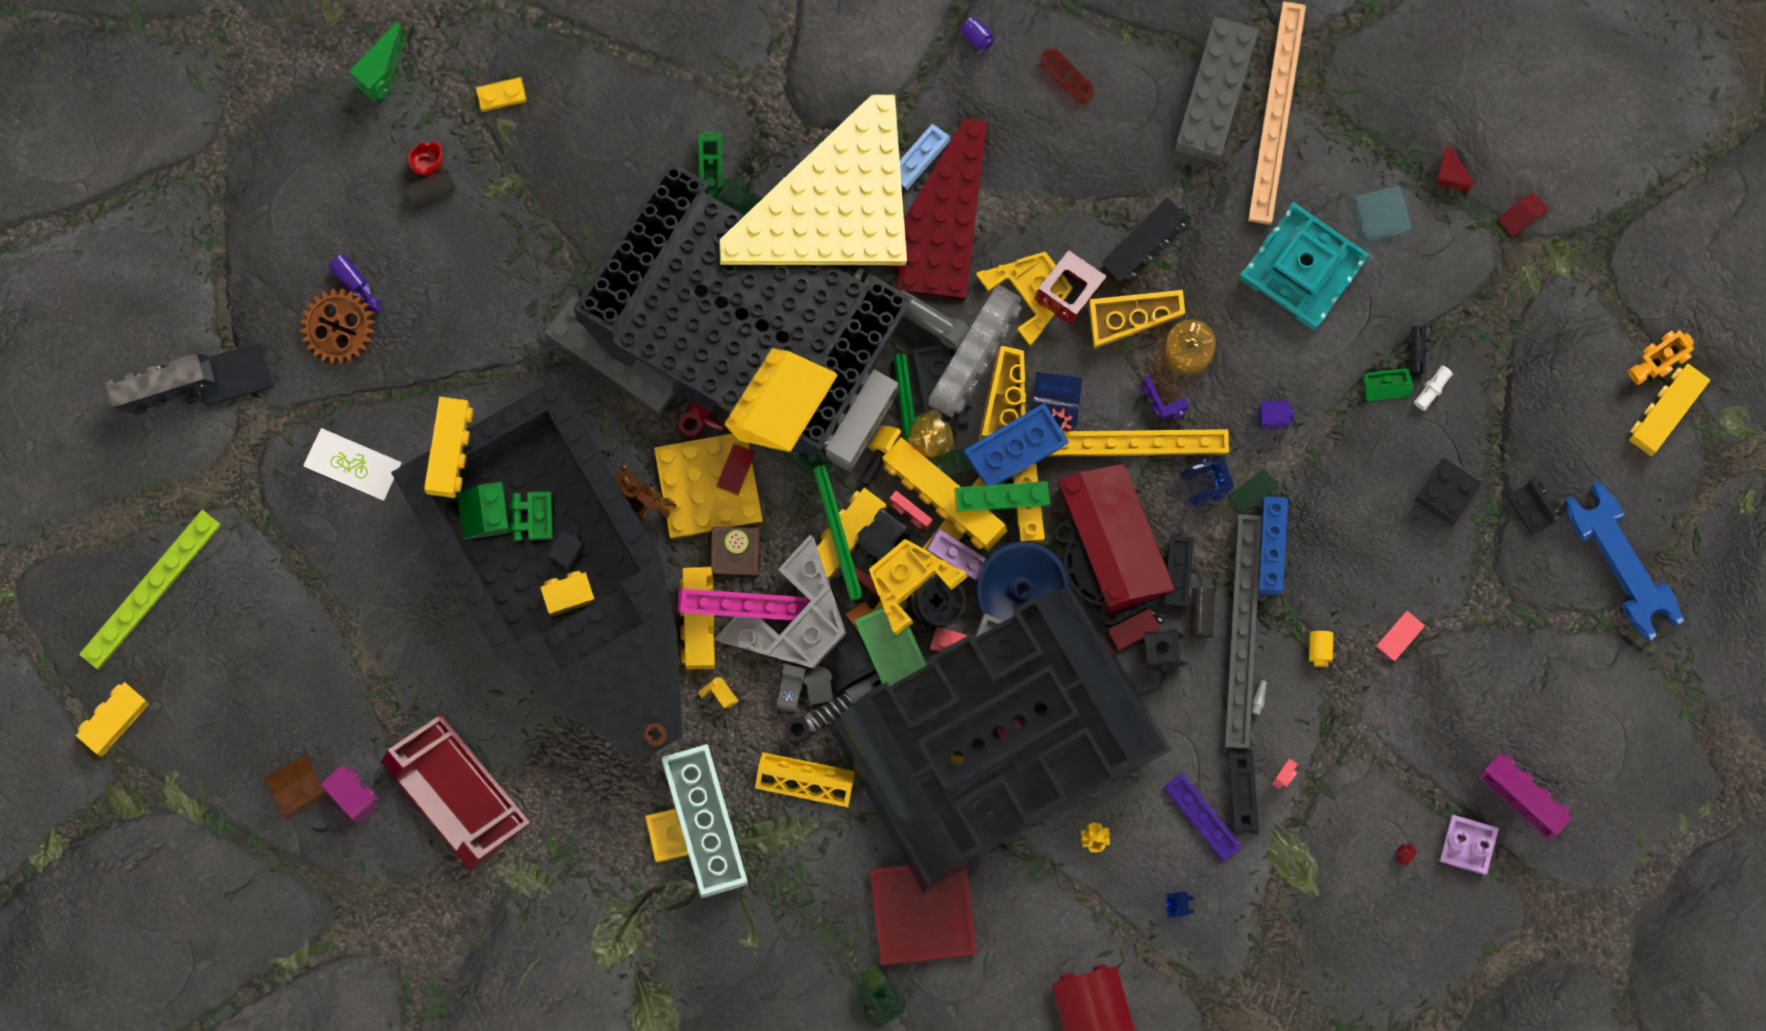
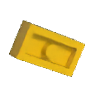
M521 77L476 88L482 112L527 101Z

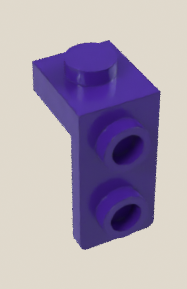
M1148 374L1143 376L1142 384H1140L1141 389L1146 397L1150 396L1153 402L1151 408L1156 417L1160 416L1162 422L1172 417L1174 420H1177L1186 415L1185 411L1189 407L1186 397L1164 406Z

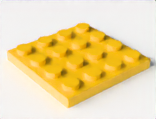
M727 434L654 448L663 499L670 498L677 504L676 507L669 506L670 511L668 513L670 515L667 517L671 540L712 532V527L738 528L763 523L752 464L739 496L716 488L733 443L750 449L748 442L739 441L734 434Z

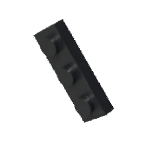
M1170 535L1167 571L1175 591L1165 594L1164 606L1188 608L1194 537Z

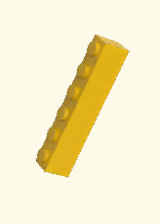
M902 437L882 457L885 464L884 469L893 477L895 475L899 476L902 479L901 483L908 490L912 491L914 489L919 493L918 497L926 505L931 503L937 508L935 510L936 513L944 520L950 519L954 523L953 527L960 534L966 533L971 537L970 541L978 549L983 547L989 552L1007 532L1005 524L989 510L956 512L954 489L960 486Z

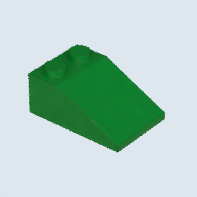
M397 22L349 71L355 86L374 103L388 95L405 43L401 26Z

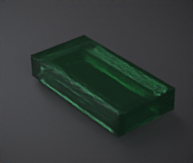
M1263 469L1230 493L1227 498L1239 514H1244L1262 501L1265 496L1267 497L1276 491L1279 486L1267 470Z

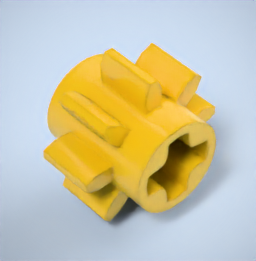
M1101 823L1088 824L1085 830H1081L1082 847L1088 846L1090 852L1103 851L1106 845H1110L1109 829H1103Z

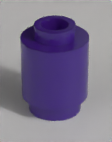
M970 17L961 26L963 36L977 50H986L993 44L994 33L980 19Z

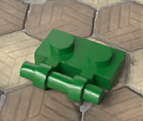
M551 491L527 492L528 502H521V494L519 493L511 494L512 503H509V511L512 512L510 532L513 534V541H522V532L528 531L529 540L553 539ZM528 510V523H522L521 511Z

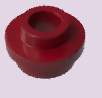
M1412 843L1402 844L1395 853L1397 863H1402L1406 866L1414 859L1417 850L1414 849Z

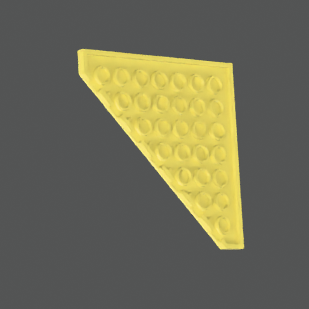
M871 95L732 227L719 242L720 265H906L907 256L895 95Z

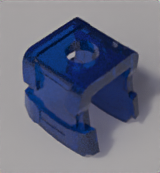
M1218 458L1210 462L1209 459L1198 461L1195 463V466L1185 469L1179 475L1180 480H1186L1203 473L1213 472L1218 488L1194 494L1188 500L1189 505L1193 506L1204 504L1207 500L1211 499L1215 502L1221 500L1234 487L1224 458Z

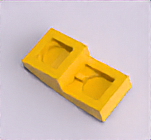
M879 426L866 447L872 451L879 449L886 454L901 430L890 426Z

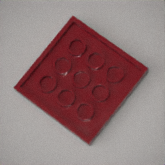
M964 864L965 869L925 892L920 888L908 866L870 870L881 966L977 955L966 864Z

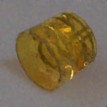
M1184 320L1176 324L1171 329L1164 348L1165 360L1169 368L1183 376H1195L1204 372L1210 365L1216 348L1215 336L1205 323L1197 320ZM1194 342L1195 344L1191 349L1187 348V344Z

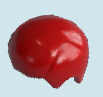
M432 141L430 144L420 142L417 147L411 149L408 155L409 167L415 173L423 176L436 173L443 164L441 146L436 141Z

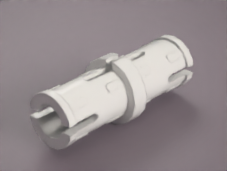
M1440 366L1434 377L1425 383V388L1414 401L1415 405L1421 410L1426 411L1435 397L1442 393V388L1453 375L1452 371L1445 366Z

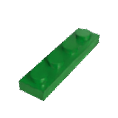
M1047 481L956 487L954 489L956 512L1044 507L1050 505Z

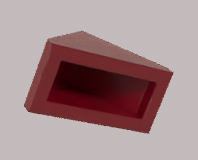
M1449 145L1442 154L1435 185L1468 192L1472 189L1474 182Z
M1533 193L1521 198L1498 220L1509 235L1514 237L1549 212V210L1537 194Z

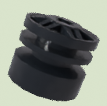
M932 576L907 597L910 614L915 620L925 625L945 626L952 624L961 617L965 609L966 598L962 587L958 584L951 590L939 576ZM932 598H936V603L931 604L929 601Z

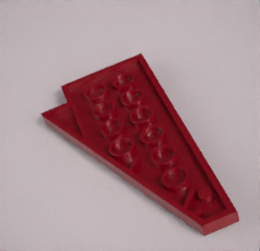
M964 118L905 216L906 265H878V267L899 269L897 290H904L912 294L966 300L987 121Z

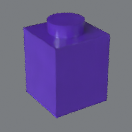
M1261 401L1259 405L1260 429H1288L1290 422L1294 421V409L1289 407V401Z

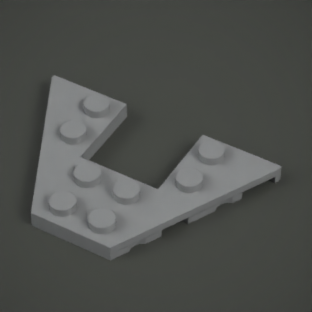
M809 535L778 570L811 602L780 635L762 618L735 616L716 636V641L814 669L846 635V631L815 539Z

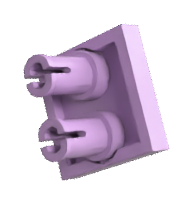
M1452 815L1439 862L1486 875L1499 828Z

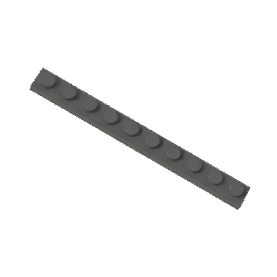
M1238 514L1225 731V748L1247 750L1249 749L1262 526V516Z

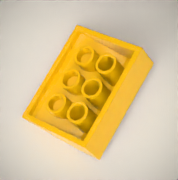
M772 348L731 412L725 425L739 441L790 452L831 387L837 374L794 353Z

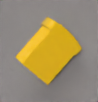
M721 677L715 678L698 692L701 698L713 692L724 708L732 707L739 702Z

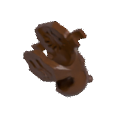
M626 464L620 466L621 473L613 475L627 501L631 503V507L641 524L643 514L647 508L658 509L663 516L668 517L670 515L668 513L670 511L669 506H677L672 499H662L660 497L661 494L657 490L643 485L630 472Z

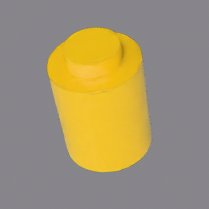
M1310 632L1309 661L1314 662V666L1326 667L1328 663L1333 662V632Z

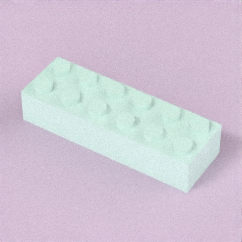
M708 744L662 757V764L701 898L746 886L747 878Z

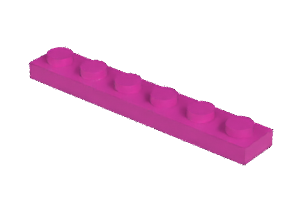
M679 588L677 612L794 620L811 600L807 597Z

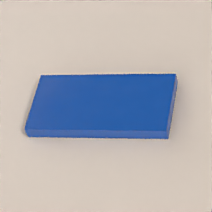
M1043 403L966 448L964 453L984 485H1000L1068 445L1069 441L1046 404Z

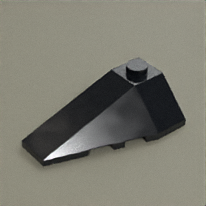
M833 592L846 635L821 661L822 667L829 670L832 674V680H830L833 695H836L874 674L876 668Z

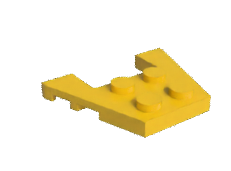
M1046 252L976 273V277L988 292L1008 279L1034 312L1035 316L1017 328V331L1029 347L1033 345L1055 315V313L1048 308H1043L1034 300L1038 288L1056 266ZM1062 274L1050 291L1065 301L1073 287Z
M906 539L869 569L892 631L896 636L913 623L899 604L922 584L937 574L952 590L968 577L962 569H957L948 564L947 561L933 556L930 552Z

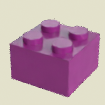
M341 765L320 785L350 818L360 825L379 807V804L376 802L379 797L367 784L364 787L360 785L363 780L351 767L346 770Z

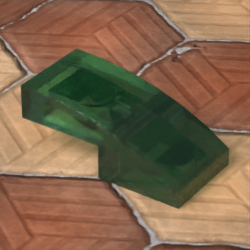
M968 447L960 450L954 449L936 456L938 468L949 478L975 470L964 453V450Z

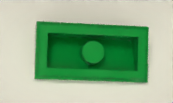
M1408 368L1362 374L1365 397L1368 402L1412 396L1413 383Z

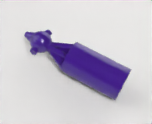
M341 254L332 260L328 268L349 292H355L356 297L361 296L366 303H369L366 311L370 310L378 314L381 313L379 307L380 297H371L367 280L346 255Z

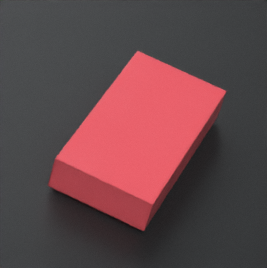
M1406 611L1376 647L1395 662L1425 625Z

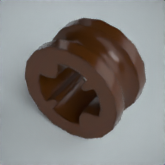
M660 724L649 725L644 733L647 743L651 746H660L666 741V731ZM653 729H658L659 733L662 734V738L658 737V741H653V738L649 736L650 731L653 733Z

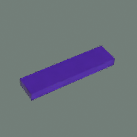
M1183 772L1164 787V790L1223 863L1242 848L1241 844Z

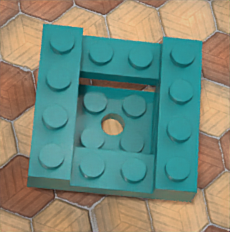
M1293 202L1276 228L1268 235L1252 261L1241 272L1239 280L1256 292L1261 291L1293 313L1298 321L1315 332L1366 262L1369 254ZM1308 255L1312 258L1313 263L1310 266H1304L1300 262V257ZM1276 268L1277 270L1288 276L1290 279L1304 287L1312 294L1309 295L1308 293L1300 289L1298 286L1287 280L1285 277L1274 271V269Z

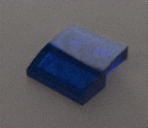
M1036 372L1032 410L1043 403L1046 404L1052 415L1053 408L1056 410V413H1061L1064 408L1065 417L1072 416V419L1067 421V424L1077 426L1082 377ZM1059 417L1054 418L1059 424L1065 422L1064 419L1060 420Z

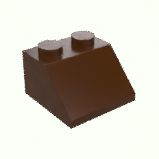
M306 754L264 778L272 797L286 819H290L329 796L328 792L320 785L322 782Z

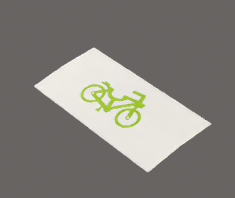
M321 428L304 463V467L384 501L394 480L391 472L399 468L402 462Z

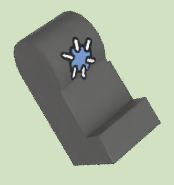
M785 664L777 709L796 712L804 683L805 668Z

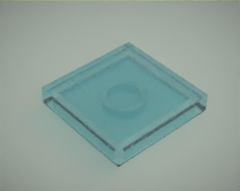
M1400 186L1355 196L1366 241L1412 230Z

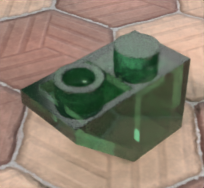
M729 177L725 179L712 196L743 215H746L762 200L755 192H752V194L748 193L744 189L745 185L738 179L734 178L731 180Z

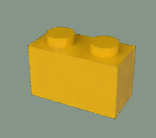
M580 571L572 572L567 575L566 579L558 581V578L551 579L544 583L545 586L540 587L550 617L596 603L586 572L582 574Z

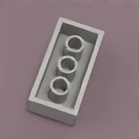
M875 369L871 375L866 374L860 386L862 388L859 395L856 393L853 395L849 402L850 408L848 413L841 415L836 424L838 426L836 433L833 434L831 432L824 444L826 445L827 459L849 472L854 468L898 395V383Z

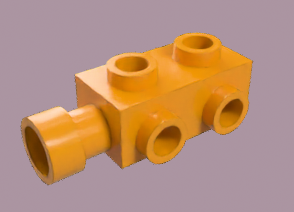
M1672 330L1661 338L1663 341L1661 344L1656 346L1653 343L1642 351L1645 355L1639 360L1641 364H1636L1628 369L1631 379L1639 385L1647 380L1648 375H1651L1653 379L1658 375L1663 378L1673 370L1671 366L1677 362L1680 365L1685 363L1692 357L1690 353L1694 350L1692 346L1694 341L1688 333L1683 334L1681 331L1674 333ZM1671 347H1675L1678 353L1674 354ZM1652 360H1657L1659 366L1657 367Z

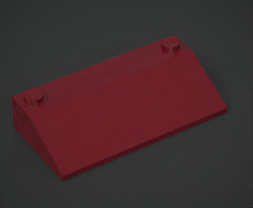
M1124 464L1084 471L1058 480L1059 492L1066 509H1070L1099 582L1100 595L1108 615L1175 591Z
M441 715L389 748L380 761L470 871L488 859L530 824V821Z

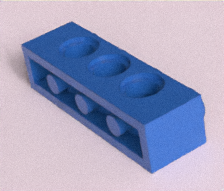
M1265 496L1262 501L1258 594L1280 596L1283 592L1288 498Z

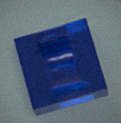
M1188 892L1166 894L1167 918H1180L1193 914L1194 910L1189 909L1188 901L1194 900V897L1188 896Z

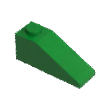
M700 131L699 178L710 183L708 195L722 203L723 131Z

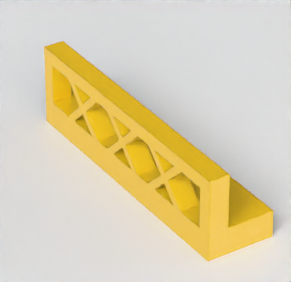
M762 752L755 789L848 807L855 772ZM762 775H771L776 781L773 783L761 782ZM789 779L795 780L800 786L790 788L785 782ZM812 784L819 785L822 791L819 793L812 792L808 786ZM835 789L845 790V799L835 797L831 791Z

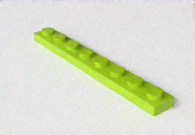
M201 510L79 655L96 669L100 670L218 531L221 524Z

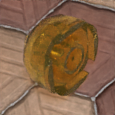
M929 410L920 414L910 425V446L927 458L943 456L950 452L949 448L953 447V434L948 422L943 424L940 419L942 414L936 410Z

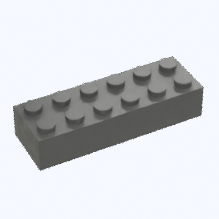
M1214 17L1176 143V152L1219 164L1259 29Z
M572 296L545 331L547 340L660 418L677 395V393L672 391L674 380L637 359L633 366L630 367L612 357L585 327L578 323L573 309L578 299Z

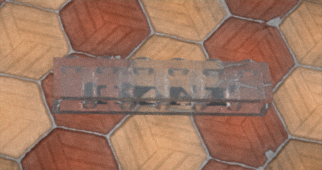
M998 284L996 285L931 393L928 405L952 418L956 411L959 413L962 411L967 401L964 399L967 392L972 394L978 383L975 380L978 374H984L989 364L987 362L988 357L996 354L1000 346L997 343L1001 336L1006 337L1011 328V325H1009L1012 317L1016 319L1022 309V306L1019 305L1021 301L1019 295Z

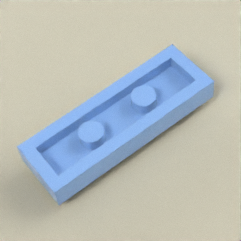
M931 124L899 161L901 187L907 191L950 142L949 135Z

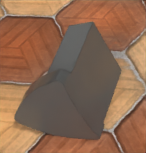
M819 665L815 669L810 668L803 678L804 684H807L810 705L833 701L830 683L832 674L829 670Z

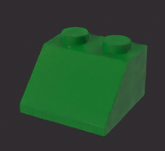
M502 482L478 485L457 493L463 540L510 533Z

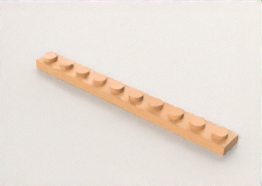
M1283 2L1248 219L1251 222L1269 225L1272 223L1306 5Z

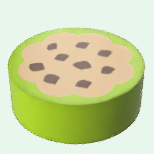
M733 530L727 534L725 546L731 553L740 554L748 547V537L743 531Z

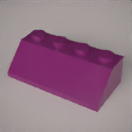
M1499 753L1478 777L1547 840H1552L1572 819L1569 815V809L1559 802L1557 804L1552 800L1551 793L1542 786L1539 788L1533 782L1534 778L1527 771L1523 770L1521 772L1515 766L1516 762L1509 755Z

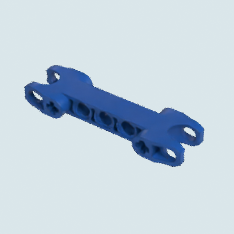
M1598 481L1591 486L1592 493L1596 499L1595 509L1585 510L1581 508L1572 496L1564 501V505L1571 525L1582 541H1586L1591 537L1594 539L1630 599L1622 604L1624 613L1632 626L1649 642L1656 637V632L1651 624V615L1657 612L1666 615L1674 626L1681 624L1684 620L1679 610L1677 599L1669 586L1664 581L1657 585H1654L1617 524L1625 519L1623 510L1615 497Z

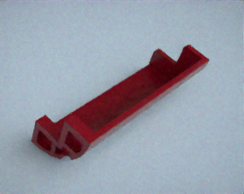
M1106 964L1092 967V972L1074 976V973L1059 976L1061 981L1052 983L1064 1031H1135L1117 966L1107 968Z

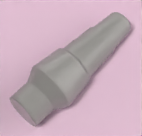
M1264 680L1260 681L1252 700L1251 714L1260 716L1261 710L1264 708L1267 682Z

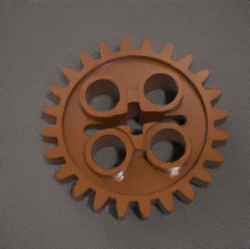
M331 289L330 296L326 291H323V299L314 296L316 304L308 302V306L311 308L310 312L303 311L308 317L307 319L300 320L301 323L306 324V328L301 329L300 332L307 333V336L302 340L310 342L307 347L308 350L316 349L313 356L319 357L322 354L321 361L326 362L330 357L331 364H336L337 359L340 364H345L346 358L350 362H354L353 355L362 357L360 350H369L365 343L374 341L369 337V334L376 333L375 330L370 329V326L376 324V321L369 320V317L374 312L366 311L369 303L361 304L363 297L358 296L354 299L355 292L350 291L346 296L345 289H341L339 295L336 289ZM334 305L337 312L335 316L330 318L328 309ZM355 314L358 321L356 325L351 327L349 318ZM323 317L331 322L339 323L340 326L351 329L357 334L353 336L345 331L337 330V328L321 322L320 318ZM322 327H326L328 331L324 339L319 337V330ZM343 336H347L349 340L345 348L340 346V339Z

